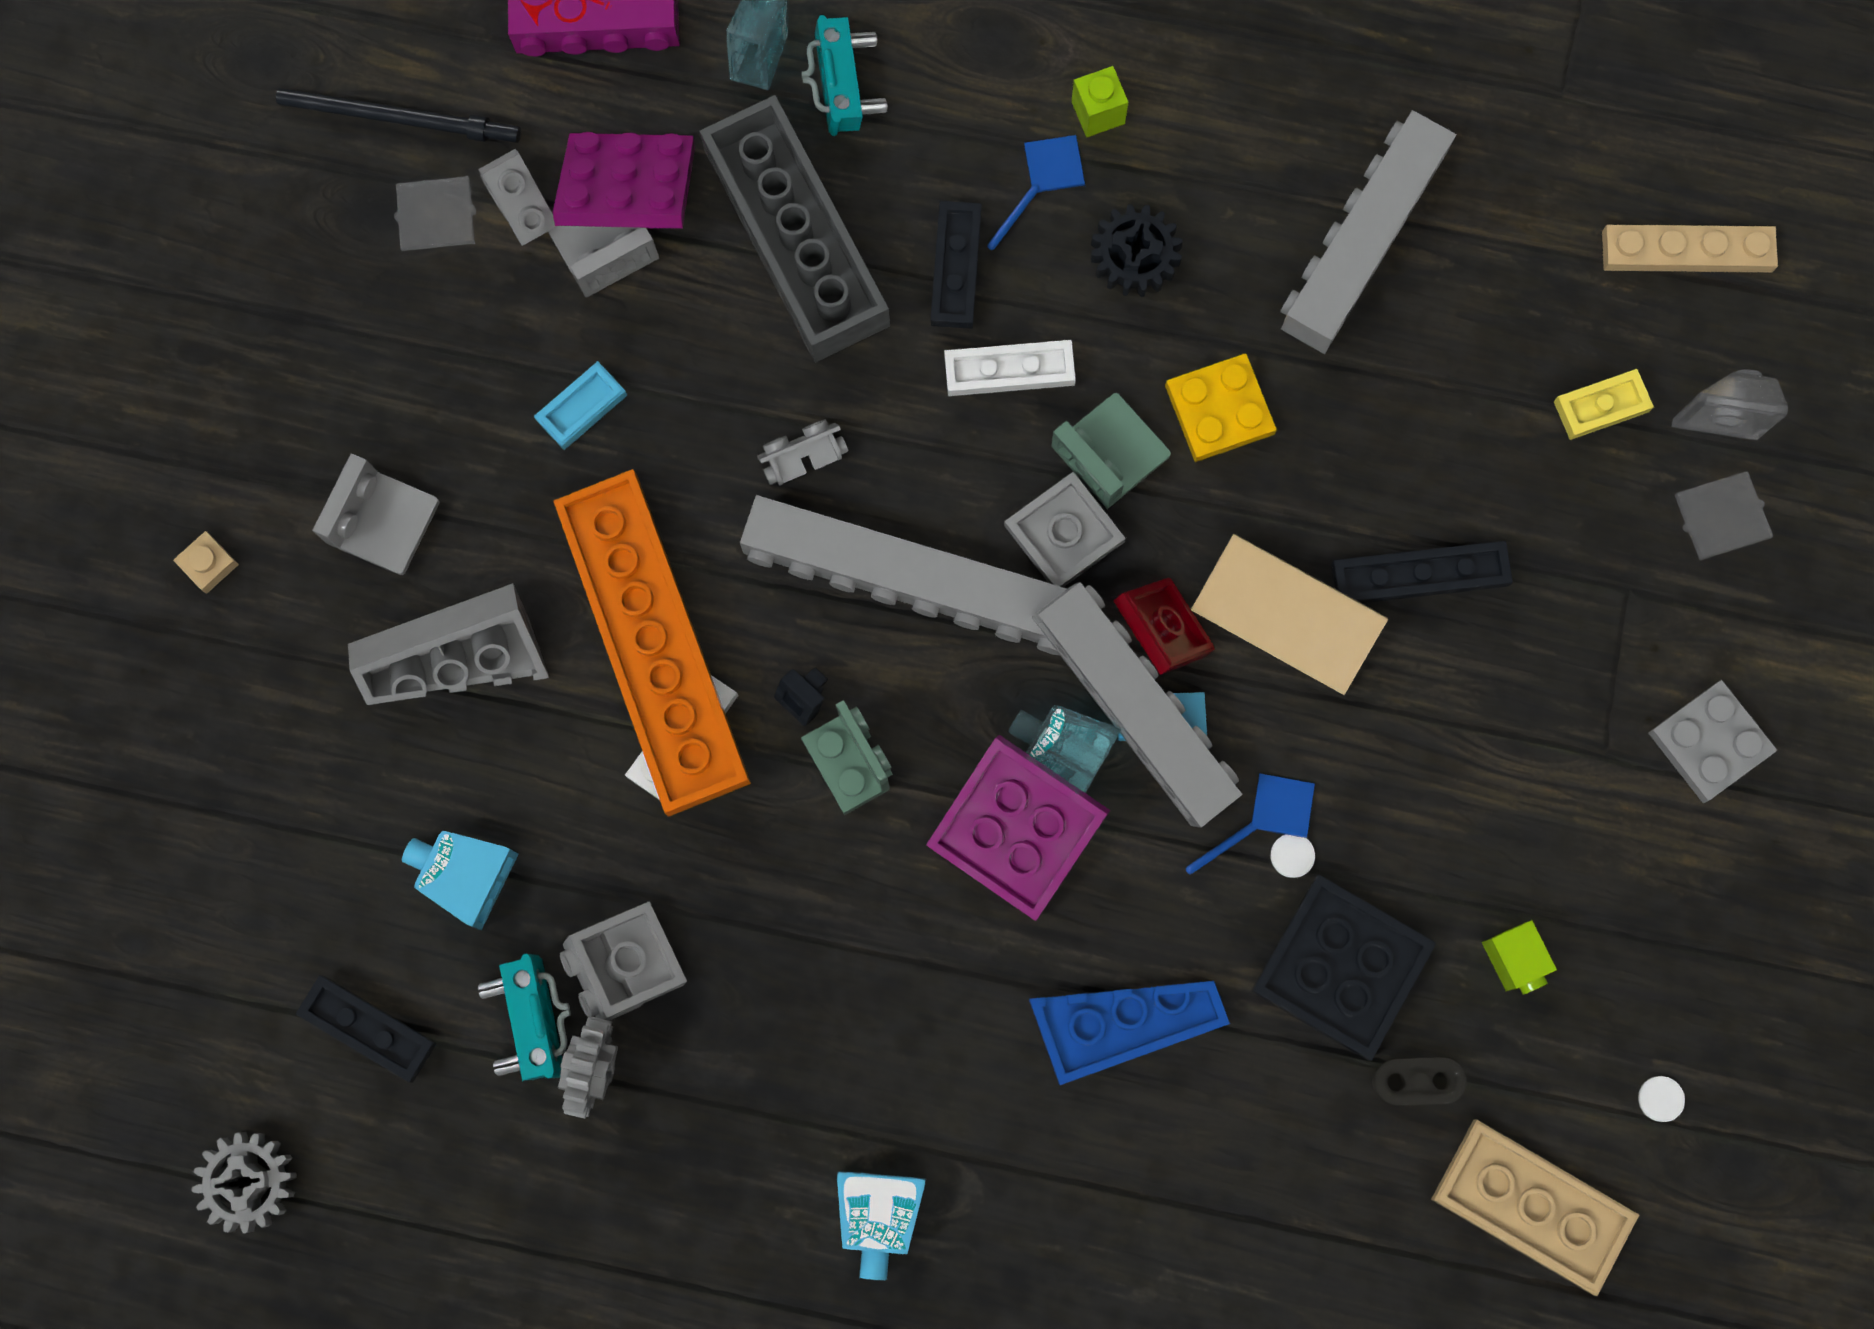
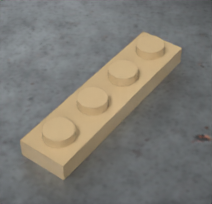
M1606 225L1602 230L1604 271L1773 272L1778 267L1776 226Z

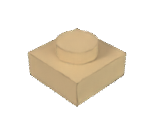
M206 531L173 560L206 594L239 565Z

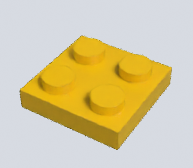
M1246 353L1166 380V390L1195 462L1275 435L1277 429Z

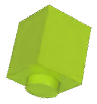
M1113 66L1074 79L1072 104L1086 138L1125 124L1128 100Z
M1532 920L1482 942L1505 991L1520 988L1523 995L1548 984L1545 975L1557 970Z

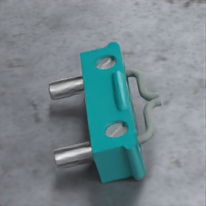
M820 15L817 19L814 34L815 40L807 46L809 68L807 71H802L803 83L811 85L815 107L821 112H826L828 131L832 136H836L838 132L858 131L863 118L862 114L886 113L888 108L885 98L860 100L853 48L875 47L878 41L877 34L875 32L850 33L848 17L827 19L824 15ZM814 47L817 48L825 106L820 103L817 83L809 77L815 70Z
M523 954L521 960L499 965L502 978L478 985V990L503 985V987L479 992V995L484 999L505 993L517 1052L515 1056L494 1061L493 1067L519 1062L516 1065L496 1069L494 1072L497 1076L520 1071L522 1081L543 1077L560 1078L562 1054L567 1048L564 1019L571 1015L569 1003L560 1002L555 980L549 973L545 972L542 958L539 955ZM547 981L549 983L553 1004L558 1009L565 1010L559 1015L557 1019V1027L561 1045L559 1044Z

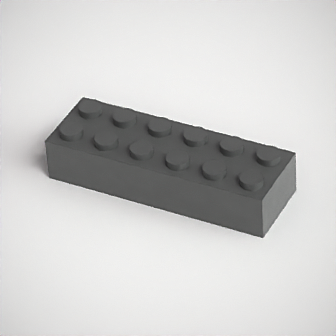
M776 95L700 130L705 153L814 362L816 363L890 327L889 308Z

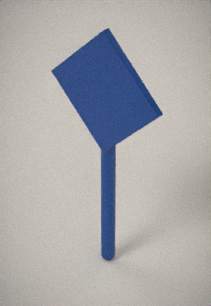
M1076 135L1024 143L1031 188L988 243L989 250L996 248L1037 193L1085 185Z
M1259 774L1252 822L1188 865L1186 872L1193 874L1257 829L1307 838L1315 784Z

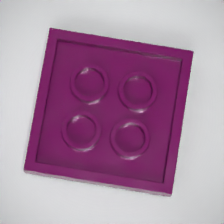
M570 133L553 208L555 226L683 228L695 152L694 136L672 133L665 135Z
M998 735L926 846L1036 921L1110 810L1013 743Z

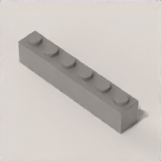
M1413 110L1404 124L1398 120L1396 121L1384 142L1390 146L1384 157L1376 154L1364 174V177L1368 178L1369 182L1363 191L1355 188L1343 209L1349 213L1342 225L1335 221L1322 244L1328 248L1323 257L1320 259L1314 255L1301 277L1307 281L1300 293L1293 290L1280 312L1285 314L1286 318L1281 330L1323 354L1327 352L1449 151L1457 134Z
M1081 582L1070 586L1031 618L1191 826L1203 827L1243 795L1235 785L1239 782L1237 775L1226 762H1217L1208 750L1212 747V743L1206 734L1198 726L1191 728L1182 716L1186 710L1180 700L1171 691L1165 693L1155 681L1159 675L1151 662L1144 656L1138 658L1128 644L1132 642L1130 635L1118 621L1110 622L1101 610L1105 604L1100 595L1090 585L1084 588Z

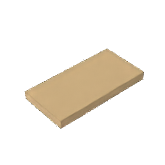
M1233 534L1191 611L1345 695L1388 621V618L1236 534Z
M1473 1120L1431 1200L1594 1296H1598L1639 1217V1214L1479 1120Z

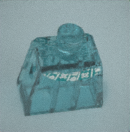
M788 0L740 1L726 30L730 80L769 91L788 37Z
M1053 705L1044 722L1020 710L1008 733L1030 745L1026 751L1027 754L1086 793L1117 740L1121 729L1061 706Z

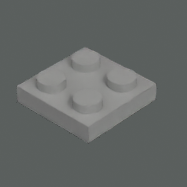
M1074 472L1004 521L1005 528L1047 582L1060 587H1065L1125 543L1126 539Z
M1722 680L1715 683L1648 732L1702 803L1711 800L1777 751Z

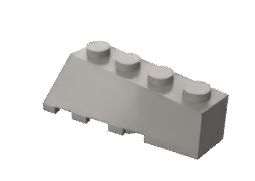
M513 583L348 644L349 669L367 705L425 697L428 691L449 689L450 693L466 691V686L489 682H493L494 686L512 684L511 679L529 676H533V680L549 678L529 617Z

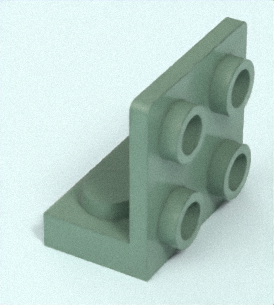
M1113 393L1073 427L1067 421L1053 431L1051 445L1106 509L1110 508L1169 459L1171 454L1170 450L1118 393Z
M844 700L836 704L839 714L837 718L804 735L801 739L840 809L846 815L889 791L888 777L893 774L890 770L891 766L880 746L877 745L871 749L867 739L871 737L868 731L870 729L857 706L849 710Z

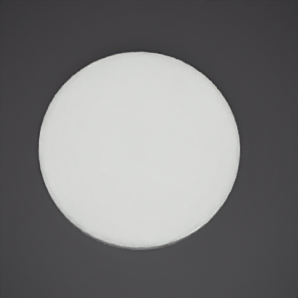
M1283 835L1273 844L1270 858L1273 867L1278 873L1285 877L1297 878L1310 871L1315 861V851L1307 838Z
M1656 1076L1643 1083L1639 1090L1638 1101L1641 1110L1647 1117L1658 1122H1668L1677 1118L1683 1111L1685 1096L1682 1088L1676 1081L1669 1077Z

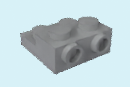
M650 901L569 935L563 943L565 951L560 953L561 963L569 977L577 975L584 991L579 993V1001L584 1013L589 1018L596 1016V1018L610 1021L639 1008L645 1002L683 986L687 982Z

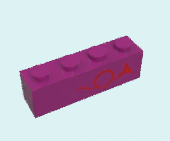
M508 0V35L516 54L523 53L527 56H541L545 52L560 51L576 55L582 54L586 50L603 49L608 52L619 53L627 50V48H647L653 51L667 49L669 46H679L678 0Z

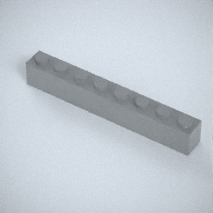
M755 496L740 541L742 551L748 555L747 560L768 568H771L773 563L789 567L788 572L802 579L813 580L814 575L829 579V584L832 587L845 592H854L855 588L871 592V598L876 601L895 605L898 600L913 605L912 610L921 615L937 617L938 613L954 617L953 622L961 627L978 630L979 626H984L996 630L995 635L1001 639L1019 643L1021 638L1038 643L1037 648L1041 651L1060 655L1031 617L1067 590V588L765 497Z

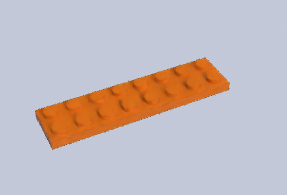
M634 469L554 500L664 813L669 817L751 784Z

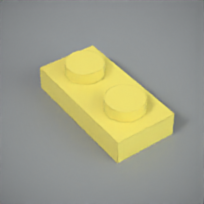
M1638 369L1560 395L1554 401L1570 440L1649 413L1654 408Z

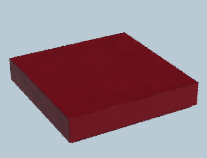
M1169 577L1124 592L1113 600L1160 675L1202 659L1215 650L1213 643Z

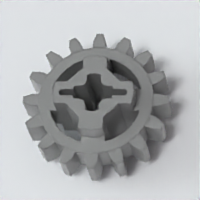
M592 1016L591 1018L588 1017L586 1026L582 1028L581 1037L572 1036L570 1045L562 1059L561 1075L558 1089L565 1090L563 1094L565 1100L562 1107L564 1114L585 1119L589 1116L590 1109H593L595 1098L604 1099L606 1090L613 1078L618 1046L611 1045L612 1021Z
M246 1132L235 1133L233 1143L228 1138L218 1139L217 1146L219 1152L213 1150H205L202 1155L209 1163L207 1167L194 1169V1173L203 1177L202 1184L192 1187V1192L203 1193L204 1200L196 1208L198 1211L212 1210L207 1221L210 1225L218 1224L225 1220L224 1232H235L240 1224L242 1233L254 1232L255 1221L261 1228L269 1227L272 1225L270 1213L282 1215L287 1211L280 1201L282 1198L294 1197L295 1192L286 1188V1181L297 1178L295 1172H285L284 1166L292 1160L291 1155L278 1156L276 1154L281 1145L279 1141H270L264 1146L265 1134L254 1133L249 1141ZM257 1155L265 1160L270 1168L269 1171L258 1163ZM228 1161V1167L218 1178L221 1167ZM250 1177V1179L260 1178V1182L251 1183V1186L245 1188L229 1186V1183L237 1182L238 1179ZM271 1187L267 1200L261 1206L262 1196ZM219 1194L231 1202V1209L222 1202Z

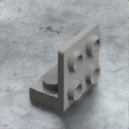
M557 226L548 231L586 298L659 259L654 241L647 228Z
M351 453L312 531L325 543L398 575H404L440 502L433 495L377 472L366 459Z

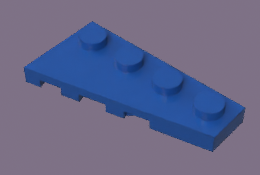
M1214 981L1029 999L1059 1085L1230 1024Z

